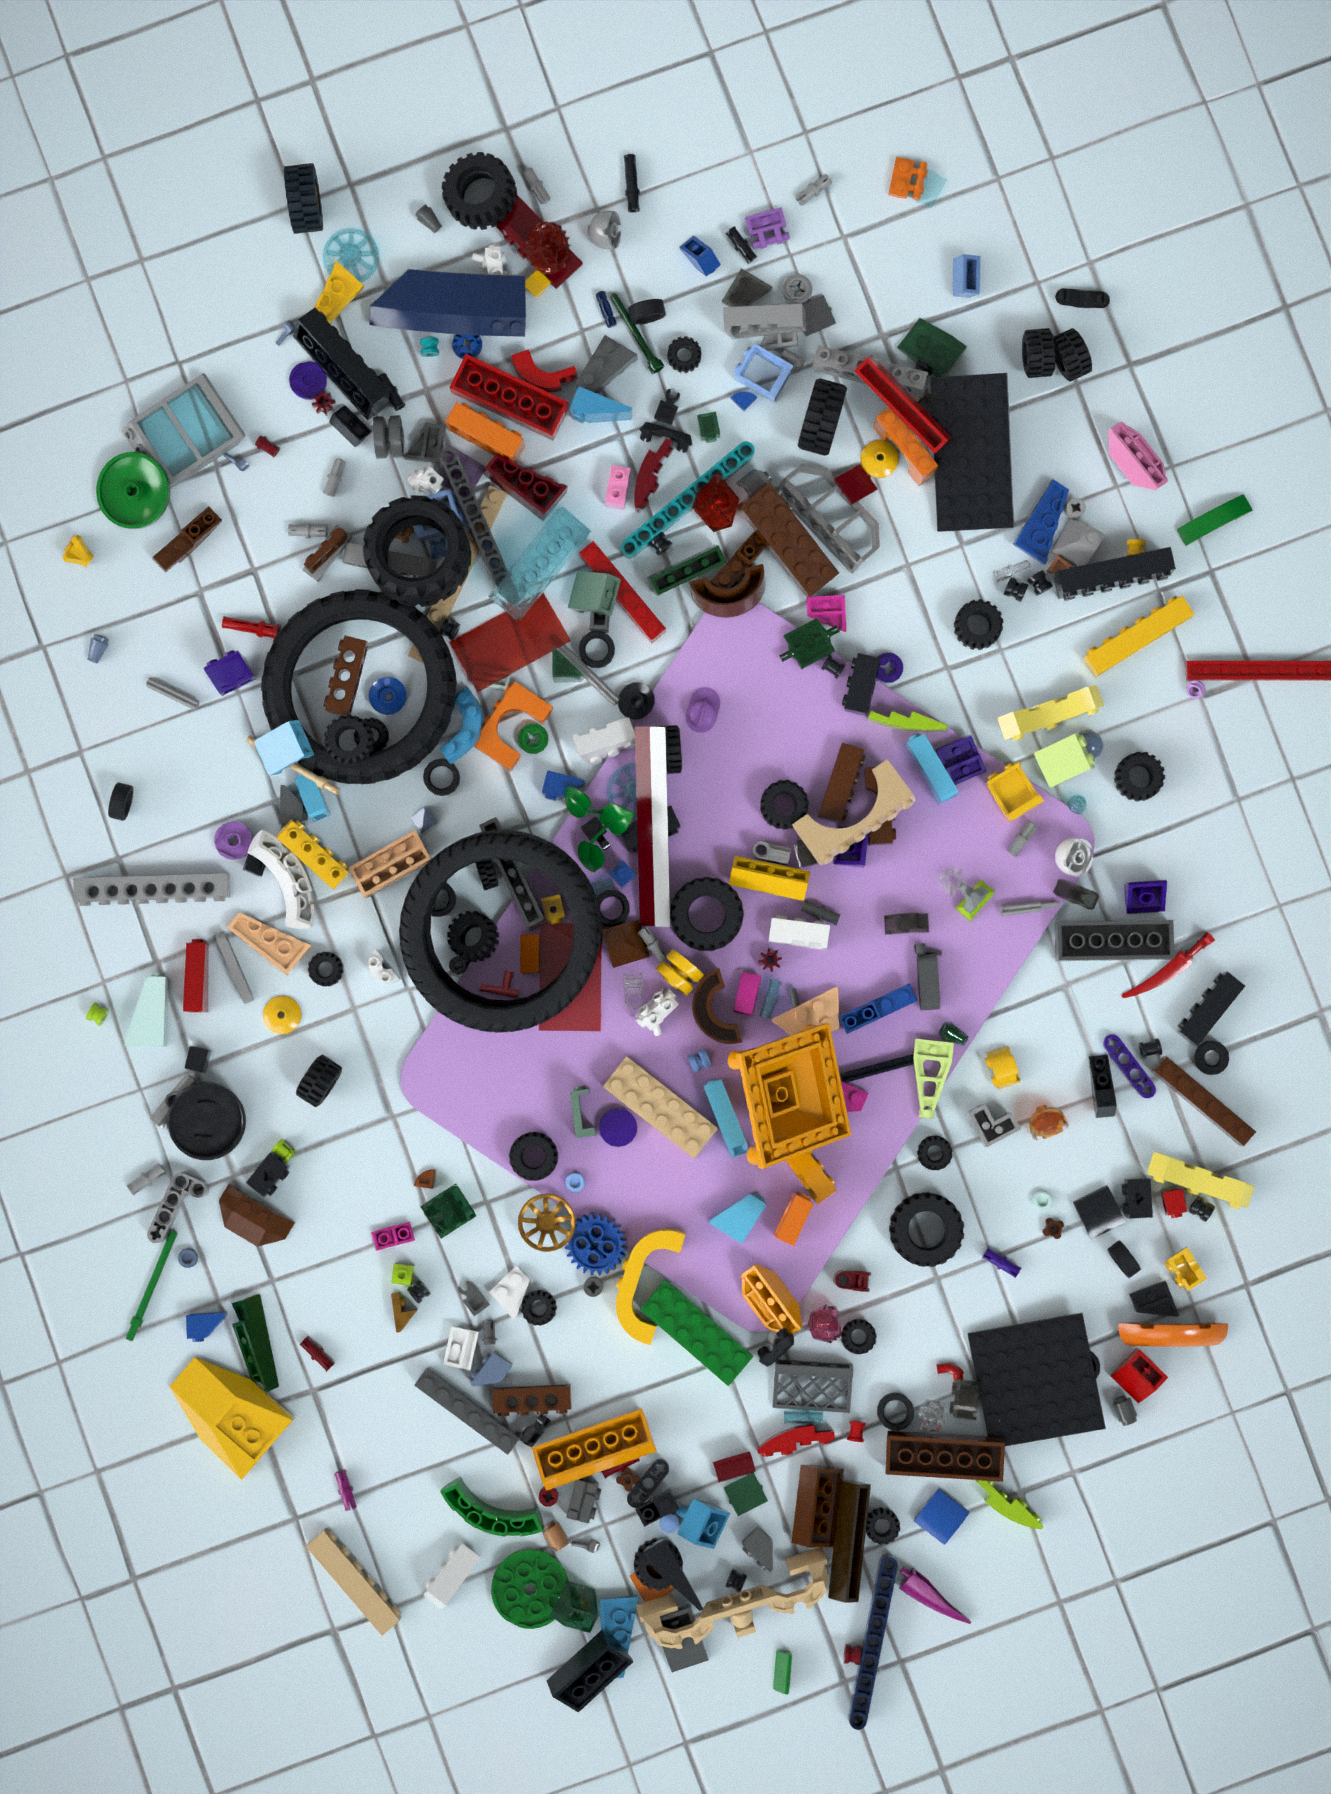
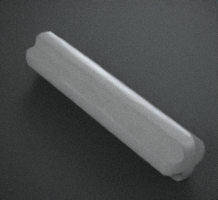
M153 678L147 680L146 687L193 710L198 708L200 702L197 699Z

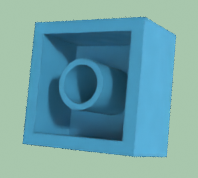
M693 1498L689 1508L681 1504L676 1511V1515L684 1519L677 1534L695 1545L714 1549L731 1513L713 1503Z

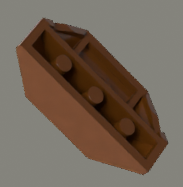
M228 1184L219 1199L224 1227L257 1247L285 1240L295 1224L294 1221L231 1184Z

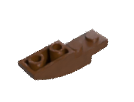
M210 507L206 508L186 525L178 536L156 553L152 560L166 573L178 562L181 563L217 528L222 519Z
M755 531L710 581L711 584L722 589L731 588L745 574V568L751 567L767 546Z

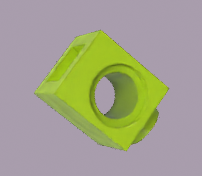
M394 1263L391 1283L411 1286L415 1265Z

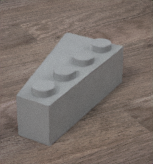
M790 302L782 305L723 307L724 330L731 339L806 331L805 308L799 302Z

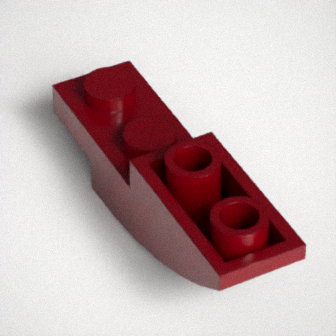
M665 438L656 453L649 449L641 464L634 494L636 512H639L640 509H645L649 502L647 498L651 493L654 494L660 485L658 484V477L654 473L658 474L663 467L662 461L665 457L669 458L674 450L672 448L673 441Z

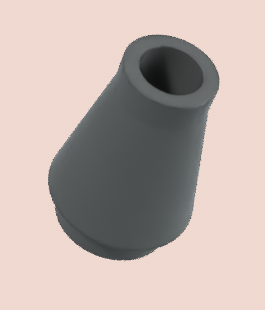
M426 204L415 213L417 220L433 233H436L442 227L432 208Z

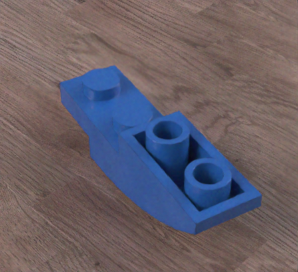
M909 983L839 1016V1019L846 1034L918 1000Z

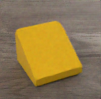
M537 269L525 280V288L534 297L542 295L552 282L540 269Z

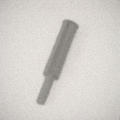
M1034 901L1001 905L1000 911L1003 917L1040 912L1041 909L1059 907L1060 904L1059 901L1046 903Z

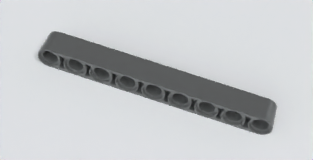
M445 448L439 455L441 467L500 603L506 608H511L517 604L519 599L516 588L457 452L453 448ZM443 454H452L453 461L446 462L443 459ZM454 470L458 471L461 474V478L458 480L453 479L451 472ZM460 488L467 489V497L459 495L458 491ZM466 507H475L476 514L469 515L466 512ZM480 523L484 528L483 532L477 533L474 530V524ZM483 541L490 542V550L486 551L482 548L481 544ZM492 558L498 560V568H492L489 565V560ZM498 576L505 577L507 581L505 586H500L497 583ZM506 594L513 595V603L510 604L505 601L504 597Z

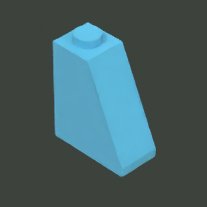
M298 773V777L294 779L309 819L316 822L330 816L331 812L321 788L316 786L315 782Z
M756 1192L754 1196L748 1194L711 1218L709 1223L742 1244L767 1204L764 1203L765 1198Z

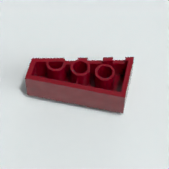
M495 454L484 468V476L542 521L546 519L567 493L568 486L562 483L559 484L547 476L539 475L529 468L526 469L518 463L498 454Z

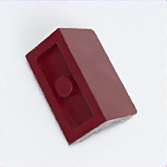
M750 1451L713 1462L719 1483L756 1472Z

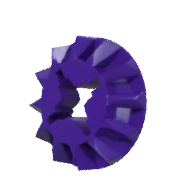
M888 652L878 656L881 659L880 666H886L890 660V666L896 670H890L886 675L885 669L880 667L877 679L884 683H893L898 680L903 673V662L899 656Z

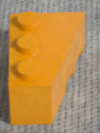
M813 1151L786 1160L817 1204L837 1191L834 1187L836 1185L830 1175L826 1176L822 1171L825 1169L818 1159L815 1161L811 1156Z

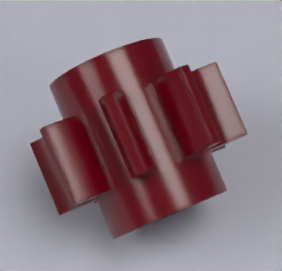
M320 391V395L313 396L316 402H313L312 406L318 407L316 409L317 414L324 412L325 416H327L328 411H334L332 404H335L336 401L335 399L330 400L332 396L330 392L325 395ZM322 400H326L324 407L321 405Z
M768 948L766 955L762 952L760 953L763 960H759L758 963L765 965L762 970L768 967L773 972L774 966L780 968L777 962L782 960V957L777 958L778 950L771 953L770 948ZM771 955L774 956L775 958L773 960L775 964L770 963L769 965H767V959L765 957H770Z

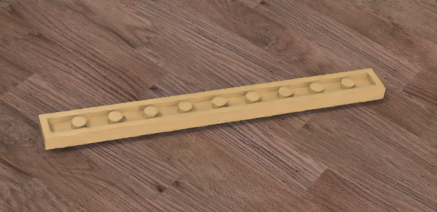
M491 485L480 505L490 530L508 495L506 492ZM480 523L474 524V530L477 533H482L484 530L483 526ZM468 530L467 537L471 548L469 575L479 552ZM467 577L462 586L459 585L452 596L444 601L440 599L437 604L431 606L427 617L436 626L438 631H440L444 620L449 617ZM413 644L408 656L423 663L417 648Z

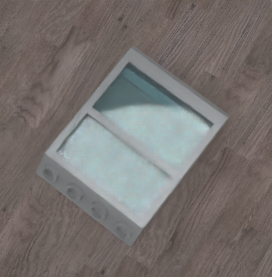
M205 373L199 375L129 421L122 430V433L135 452L149 455L162 465L168 475L170 489L236 447L246 436Z

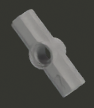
M186 1073L175 1088L166 1095L165 1100L151 1115L150 1119L163 1129L167 1124V1112L171 1104V1097L177 1095L185 1087L198 1083V1081Z

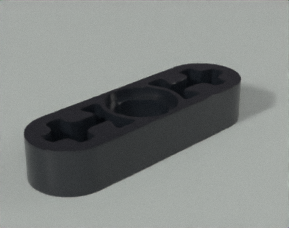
M655 1460L640 1478L639 1482L628 1493L627 1502L631 1507L638 1508L666 1477L669 1472V1464L666 1460ZM663 1463L665 1465V1472L663 1473L662 1471H660L657 1474V1477L660 1478L657 1481L656 1478L649 1473L650 1471H652V1473L654 1474L657 1471L656 1465H662ZM646 1478H651L654 1481V1485L650 1489L643 1487L642 1482ZM639 1486L647 1495L645 1496L642 1493L639 1497L640 1502L632 1503L631 1495L636 1496L640 1492V1490L636 1489Z

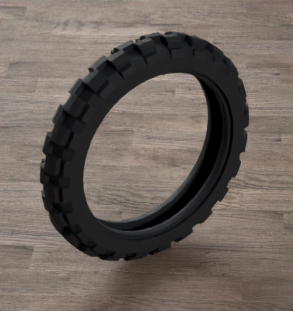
M359 589L331 593L329 596L321 599L318 598L307 604L308 606L299 612L297 611L282 630H279L264 662V671L261 678L262 704L271 731L288 721L299 720L292 701V678L296 663L306 646L318 634L333 625L351 620L377 621L389 625L404 634L417 648L424 663L427 676V694L423 710L417 722L397 743L384 750L369 754L368 759L365 758L364 762H358L356 765H344L336 761L327 752L326 747L317 743L303 728L314 755L310 758L301 759L297 763L320 777L323 776L339 783L361 785L387 781L411 770L421 763L439 744L438 742L443 734H445L451 722L450 719L455 708L456 671L449 647L443 636L428 617L416 607L400 604L397 600L390 599L383 592Z

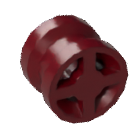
M543 1487L539 1492L538 1499L540 1503L545 1507L553 1506L558 1500L557 1489L546 1490Z
M845 1644L843 1663L853 1662L855 1665H859L861 1645L854 1647L850 1646V1644Z

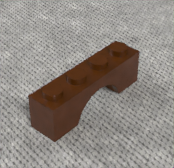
M867 767L864 769L865 789L878 795L877 780L872 772V769L875 767ZM895 818L882 823L878 830L869 832V846L893 844V840H896V829L892 828V821H895Z

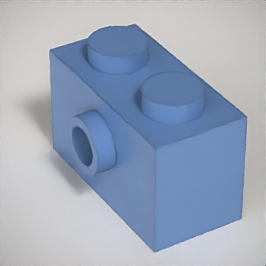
M963 254L953 258V296L971 298L980 294L981 256Z

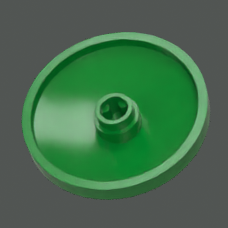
M138 452L119 454L107 462L100 472L96 486L97 501L103 514L112 523L128 529L148 527L163 515L170 499L168 475L162 465L149 455Z

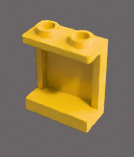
M1011 762L1003 767L1005 769L1004 772L1000 774L995 772L987 777L989 781L985 783L1009 823L1044 801L1041 795L1037 794L1023 772L1020 762L1017 764Z

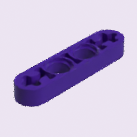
M1117 1035L1106 1036L1103 1040L1104 1049L1142 1098L1153 1097L1156 1093L1154 1083ZM1109 1038L1111 1040L1116 1039L1117 1042L1115 1043V1046L1118 1049L1120 1047L1123 1048V1050L1118 1051L1115 1054V1056L1113 1054V1052L1116 1051L1114 1047H1108ZM1122 1053L1127 1054L1129 1057V1061L1126 1064H1121L1118 1060L1119 1055ZM1132 1069L1140 1071L1139 1079L1134 1080L1130 1077ZM1145 1078L1146 1081H1143L1145 1086H1151L1150 1094H1143V1086L1139 1084L1137 1087L1136 1083Z

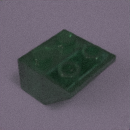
M457 1184L452 1185L420 1206L440 1239L477 1216Z
M567 1580L550 1616L566 1627L590 1633L598 1618L595 1589Z

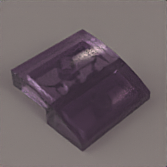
M453 448L457 452L471 487L474 490L484 473L485 466ZM448 453L444 460L446 462L453 461L452 454ZM440 466L437 473L442 478H444L441 485L447 490L451 489L448 480L445 476V473L442 467ZM454 470L451 472V477L458 480L461 478V474ZM459 489L458 492L461 497L468 496L467 489Z

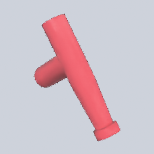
M505 971L502 987L489 986L482 983L480 986V991L516 998L519 995V990L510 989L513 973L510 971Z

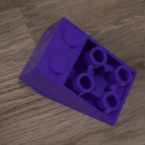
M231 650L224 654V658L220 660L213 659L204 667L206 674L221 696L256 680L246 658L239 651Z

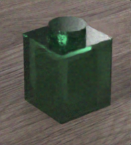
M716 412L697 415L701 441H706V443L717 441V438H720V430Z

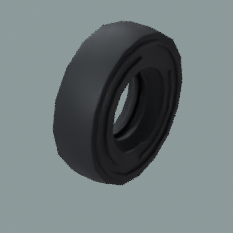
M1206 1041L1200 1044L1195 1051V1064L1204 1074H1219L1228 1066L1229 1052L1220 1042ZM1210 1050L1217 1052L1219 1055V1061L1215 1065H1208L1205 1061V1054Z

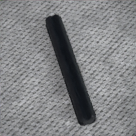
M914 1054L844 1072L841 1074L842 1081L847 1083L914 1065Z

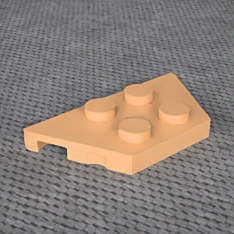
M836 986L771 1019L772 1022L784 1029L789 1035L802 1031L806 1025H819L822 1023H830L831 1032L839 1029L838 987Z

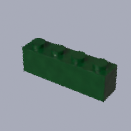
M713 545L648 576L647 579L654 594L658 596L725 564L726 561L719 545Z

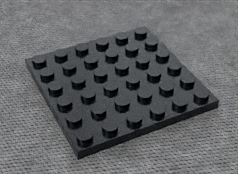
M1083 1312L968 1333L988 1437L1005 1438V1446L1106 1429Z

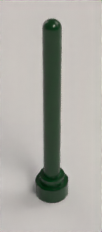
M616 293L611 294V300L649 361L648 369L651 374L661 371L665 367L661 359L654 357L636 325L631 323L630 315Z

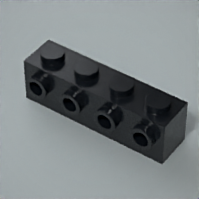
M1228 971L1223 974L1220 972L1214 978L1213 982L1215 984L1212 988L1208 987L1201 995L1203 999L1199 1004L1196 1002L1191 1007L1189 1017L1187 1019L1184 1017L1177 1025L1179 1027L1177 1033L1193 1046H1198L1245 987L1243 983Z

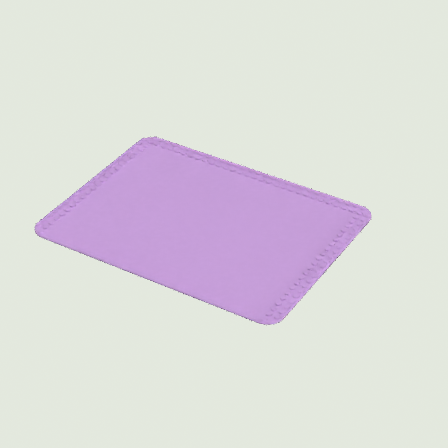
M758 603L750 611L735 617H716L705 612L653 689L655 704L652 711L646 717L632 721L635 727L678 725L680 729L681 773L666 774L667 807L672 806L681 826L678 829L679 833L668 837L670 910L678 890L687 882L693 881V879L704 877L718 878L729 884L734 856L757 860L752 856L751 849L757 842L764 841L769 844L791 848L790 857L787 865L767 860L759 861L810 871L804 901L807 900L818 906L823 905L826 909L841 914L837 925L822 919L817 920L815 916L802 912L801 908L804 903L802 900L731 885L742 901L744 917L741 929L734 940L721 949L699 951L688 947L675 934L671 919L670 927L648 926L655 938L660 940V945L667 954L673 948L704 974V977L711 971L720 969L725 987L717 991L713 996L712 1011L715 1017L723 1023H737L742 1043H719L707 1037L699 1029L692 1013V999L699 983H695L687 977L686 980L693 986V990L688 996L680 990H676L655 970L659 962L651 950H648L650 955L648 958L613 968L603 933H601L596 963L587 983L570 1005L555 1017L529 1029L495 1033L465 1027L437 1011L407 1056L401 1070L402 1091L407 1101L416 1110L541 1194H555L565 1199L572 1207L577 1218L582 1220L584 1214L589 1218L593 1212L595 1217L601 1213L603 1219L609 1215L608 1221L610 1222L616 1219L614 1225L621 1224L619 1232L625 1231L622 1238H626L627 1242L622 1245L627 1246L629 1253L632 1252L636 1243L645 1234L653 1230L675 1228L685 1231L686 1236L680 1253L668 1249H657L646 1257L644 1263L738 1326L754 1332L771 1330L765 1328L743 1298L741 1274L755 1264L776 1272L800 1304L921 1120V1117H919L920 1105L914 1065L846 1083L869 1094L861 1111L847 1112L851 1136L812 1150L811 1156L815 1161L818 1159L825 1169L822 1171L826 1176H831L836 1183L834 1187L837 1191L819 1204L811 1198L810 1201L814 1204L794 1246L777 1239L773 1234L792 1193L797 1194L800 1191L810 1197L811 1195L786 1160L760 1169L758 1165H752L748 1162L747 1153L731 1158L703 1086L713 1079H722L748 1148L756 1145L753 1137L743 1079L740 1070H733L729 1067L728 1055L735 1050L746 1051L789 1036L784 1029L774 1024L771 1020L793 1009L788 990L796 988L801 1005L837 986L839 993V1016L909 983L918 1001L846 1034L839 1019V1029L831 1033L840 1079L842 1081L841 1074L844 1072L911 1055L914 1052L915 1039L954 1043L952 1063L946 1077L947 1080L1081 877V875L1078 877L1068 875L1058 868L1055 861L1057 847L1068 838H1082L1087 840L1092 846L1090 855H1093L1094 852L1093 832L1085 818L1031 781L1030 783L1038 795H1041L1044 801L1009 823L985 785L989 781L987 777L995 772H998V774L1004 772L1005 769L1003 767L1006 765L978 746H976L977 751L981 755L987 772L955 785L959 793L938 805L906 746L907 742H909L908 738L917 733L920 736L925 734L935 751V749L963 737L949 727L944 732H916L890 728L868 721L867 719L871 711L888 718L892 711L908 718L912 711L938 721L877 680L868 716L846 712L845 706H842L844 694L848 695L849 687H846L848 677L853 675L852 663L835 652L831 654L834 660L841 664H846L836 679L834 678L835 675L821 669L828 656L802 670L793 657L782 662L779 655L788 651V644L783 636L797 629V627L761 603ZM703 687L711 688L720 698V708L716 722L707 732H695L691 730L686 722V712L690 698L697 689ZM845 743L864 749L863 755H866L863 766L859 765L857 770L860 776L857 785L853 784L851 789L854 792L851 803L847 802L845 807L848 810L845 821L841 820L840 824L819 818L818 814L841 744ZM635 747L619 751L618 755L606 759L584 792L591 801L589 810L604 809L607 804L615 803L625 809L634 811L631 823L637 821ZM887 759L916 799L910 808L898 812L895 821H892V828L896 829V840H893V844L869 846L868 842L864 868L835 865V856L830 863L820 866L794 828H788L787 830L776 829L764 820L760 811V801L765 789L773 782L790 780V782L798 783L797 785L801 786L807 794V799L809 800L807 814L815 822L838 829V826H853L862 821L872 811L877 800L875 793L865 789L864 769L867 767H877ZM780 794L773 801V808L779 815L788 816L795 810V800L788 794ZM586 813L582 818H577L570 814L551 843L565 851L579 865L592 885L596 898L606 890H617L626 896L630 912L628 918L622 924L636 920L640 922L638 851L635 853L632 850L628 852L621 834H613L607 828V833L603 836L611 847L604 851L597 840L593 844L602 849L604 864L596 872L589 871L583 866L578 857L577 850L580 842L587 841L590 843V840L580 827L595 816L599 820L600 813ZM1028 821H1032L1038 828L1028 840L1029 844H1026L1018 856L1014 857L1007 849L1016 839V834L1022 831ZM763 846L756 847L758 855H765L766 850ZM622 861L636 874V877L623 889L609 875ZM533 868L527 877V881L544 917L545 913L541 899L560 894L566 918H563L561 923L551 925L550 921L529 931L513 899L496 924L498 928L496 931L499 933V937L496 938L499 944L494 946L496 951H491V956L489 958L485 956L484 961H471L457 984L469 992L496 1000H513L528 997L548 986L560 975L568 963L573 948L574 934L570 908L557 886L549 877L537 869ZM982 880L995 893L973 919L968 921L955 909L965 898L958 886L963 882L967 886L974 888ZM608 897L602 901L600 911L605 918L616 919L622 914L623 905L618 898ZM700 897L689 908V920L693 927L701 932L715 931L724 922V907L714 897ZM1040 901V903L1059 901L1060 904L1059 907L1044 908L1040 912L1003 917L1000 911L1001 905ZM552 906L550 912L556 913L557 907ZM776 915L787 916V920L795 921V918L806 919V922L814 923V921L826 922L825 925H830L827 949L820 950L768 942L771 919L776 918ZM601 923V930L610 928ZM520 935H540V973H520ZM925 943L926 949L942 951L941 956L937 955L940 991L939 1010H920L917 954L914 948L916 944ZM768 948H770L771 953L778 950L777 958L782 957V960L777 962L780 968L774 966L773 972L768 967L762 970L765 965L758 963L759 960H763L760 953L762 952L766 955ZM771 955L770 957H765L767 959V965H769L770 963L775 964L773 960L775 958L774 956ZM666 958L665 961H663V962L667 963V964H668L669 966H671V967L674 966L672 963H670V962L667 960V958ZM505 971L513 972L510 989L519 990V995L516 998L480 991V986L482 983L484 985L502 987ZM742 972L761 975L753 1016L734 1012ZM669 988L676 995L675 1001L679 1005L659 1024L662 1034L655 1036L653 1030L650 1031L646 1026L642 1028L635 1021L637 1019L635 1014L641 1006L647 1004L656 992L662 989L666 991ZM705 1048L712 1066L708 1068L703 1067L700 1071L694 1073L687 1055L697 1054L699 1050ZM626 1056L718 1128L695 1159L603 1088L604 1084ZM925 1060L923 1062L925 1075L927 1077H936L941 1067L940 1062ZM924 1082L925 1096L932 1097L936 1089L935 1082ZM586 1086V1089H590L591 1093L580 1094L579 1097L584 1129L595 1127V1136L576 1138L570 1091H574V1087ZM617 1108L630 1112L636 1119L638 1127L633 1141L621 1147L611 1146L606 1143L600 1136L599 1131L600 1120L604 1114ZM529 1132L543 1133L550 1137L556 1145L558 1152V1162L554 1171L546 1178L538 1181H528L519 1177L513 1171L509 1162L511 1146L517 1138ZM538 1145L526 1147L522 1154L523 1162L530 1168L541 1166L545 1160L544 1150ZM571 1173H580L585 1179V1185L579 1192H572L566 1187V1178ZM756 1192L765 1198L764 1203L767 1205L742 1244L709 1223L711 1218L748 1194L754 1196ZM549 1198L550 1200H552V1201L555 1202L556 1204L559 1203V1201H557V1200H555V1199ZM594 1227L595 1230H597L598 1232H600V1233L602 1234V1231H601L600 1228Z

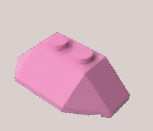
M1122 421L1108 430L1109 455L1132 485L1157 490L1168 482L1163 462L1139 432L1126 426Z

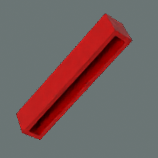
M872 355L867 357L854 370L934 454L952 438Z
M594 541L579 552V557L592 572L608 573L621 579L616 602L651 644L666 633L665 626Z

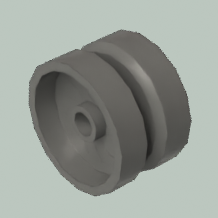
M400 415L390 416L388 428L383 416L373 417V439L376 459L387 458L388 446H390L393 458L404 457L405 439Z

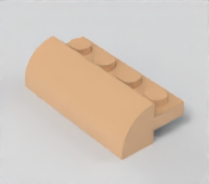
M416 830L348 868L363 897L366 899L425 866L431 857Z

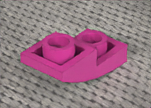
M742 972L734 1012L753 1016L761 975Z
M410 1222L371 1232L376 1251L415 1240Z

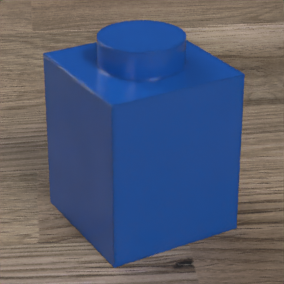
M624 861L609 873L621 889L636 877V874Z

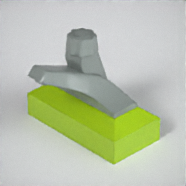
M982 880L974 888L962 882L958 887L963 892L965 898L955 909L968 921H971L995 891Z

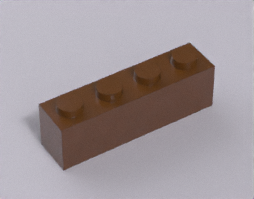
M845 743L841 744L818 814L819 818L840 824L841 820L845 821L848 813L845 807L847 802L851 803L854 792L851 789L853 784L857 785L860 776L857 770L859 765L863 766L866 755H863L864 749Z

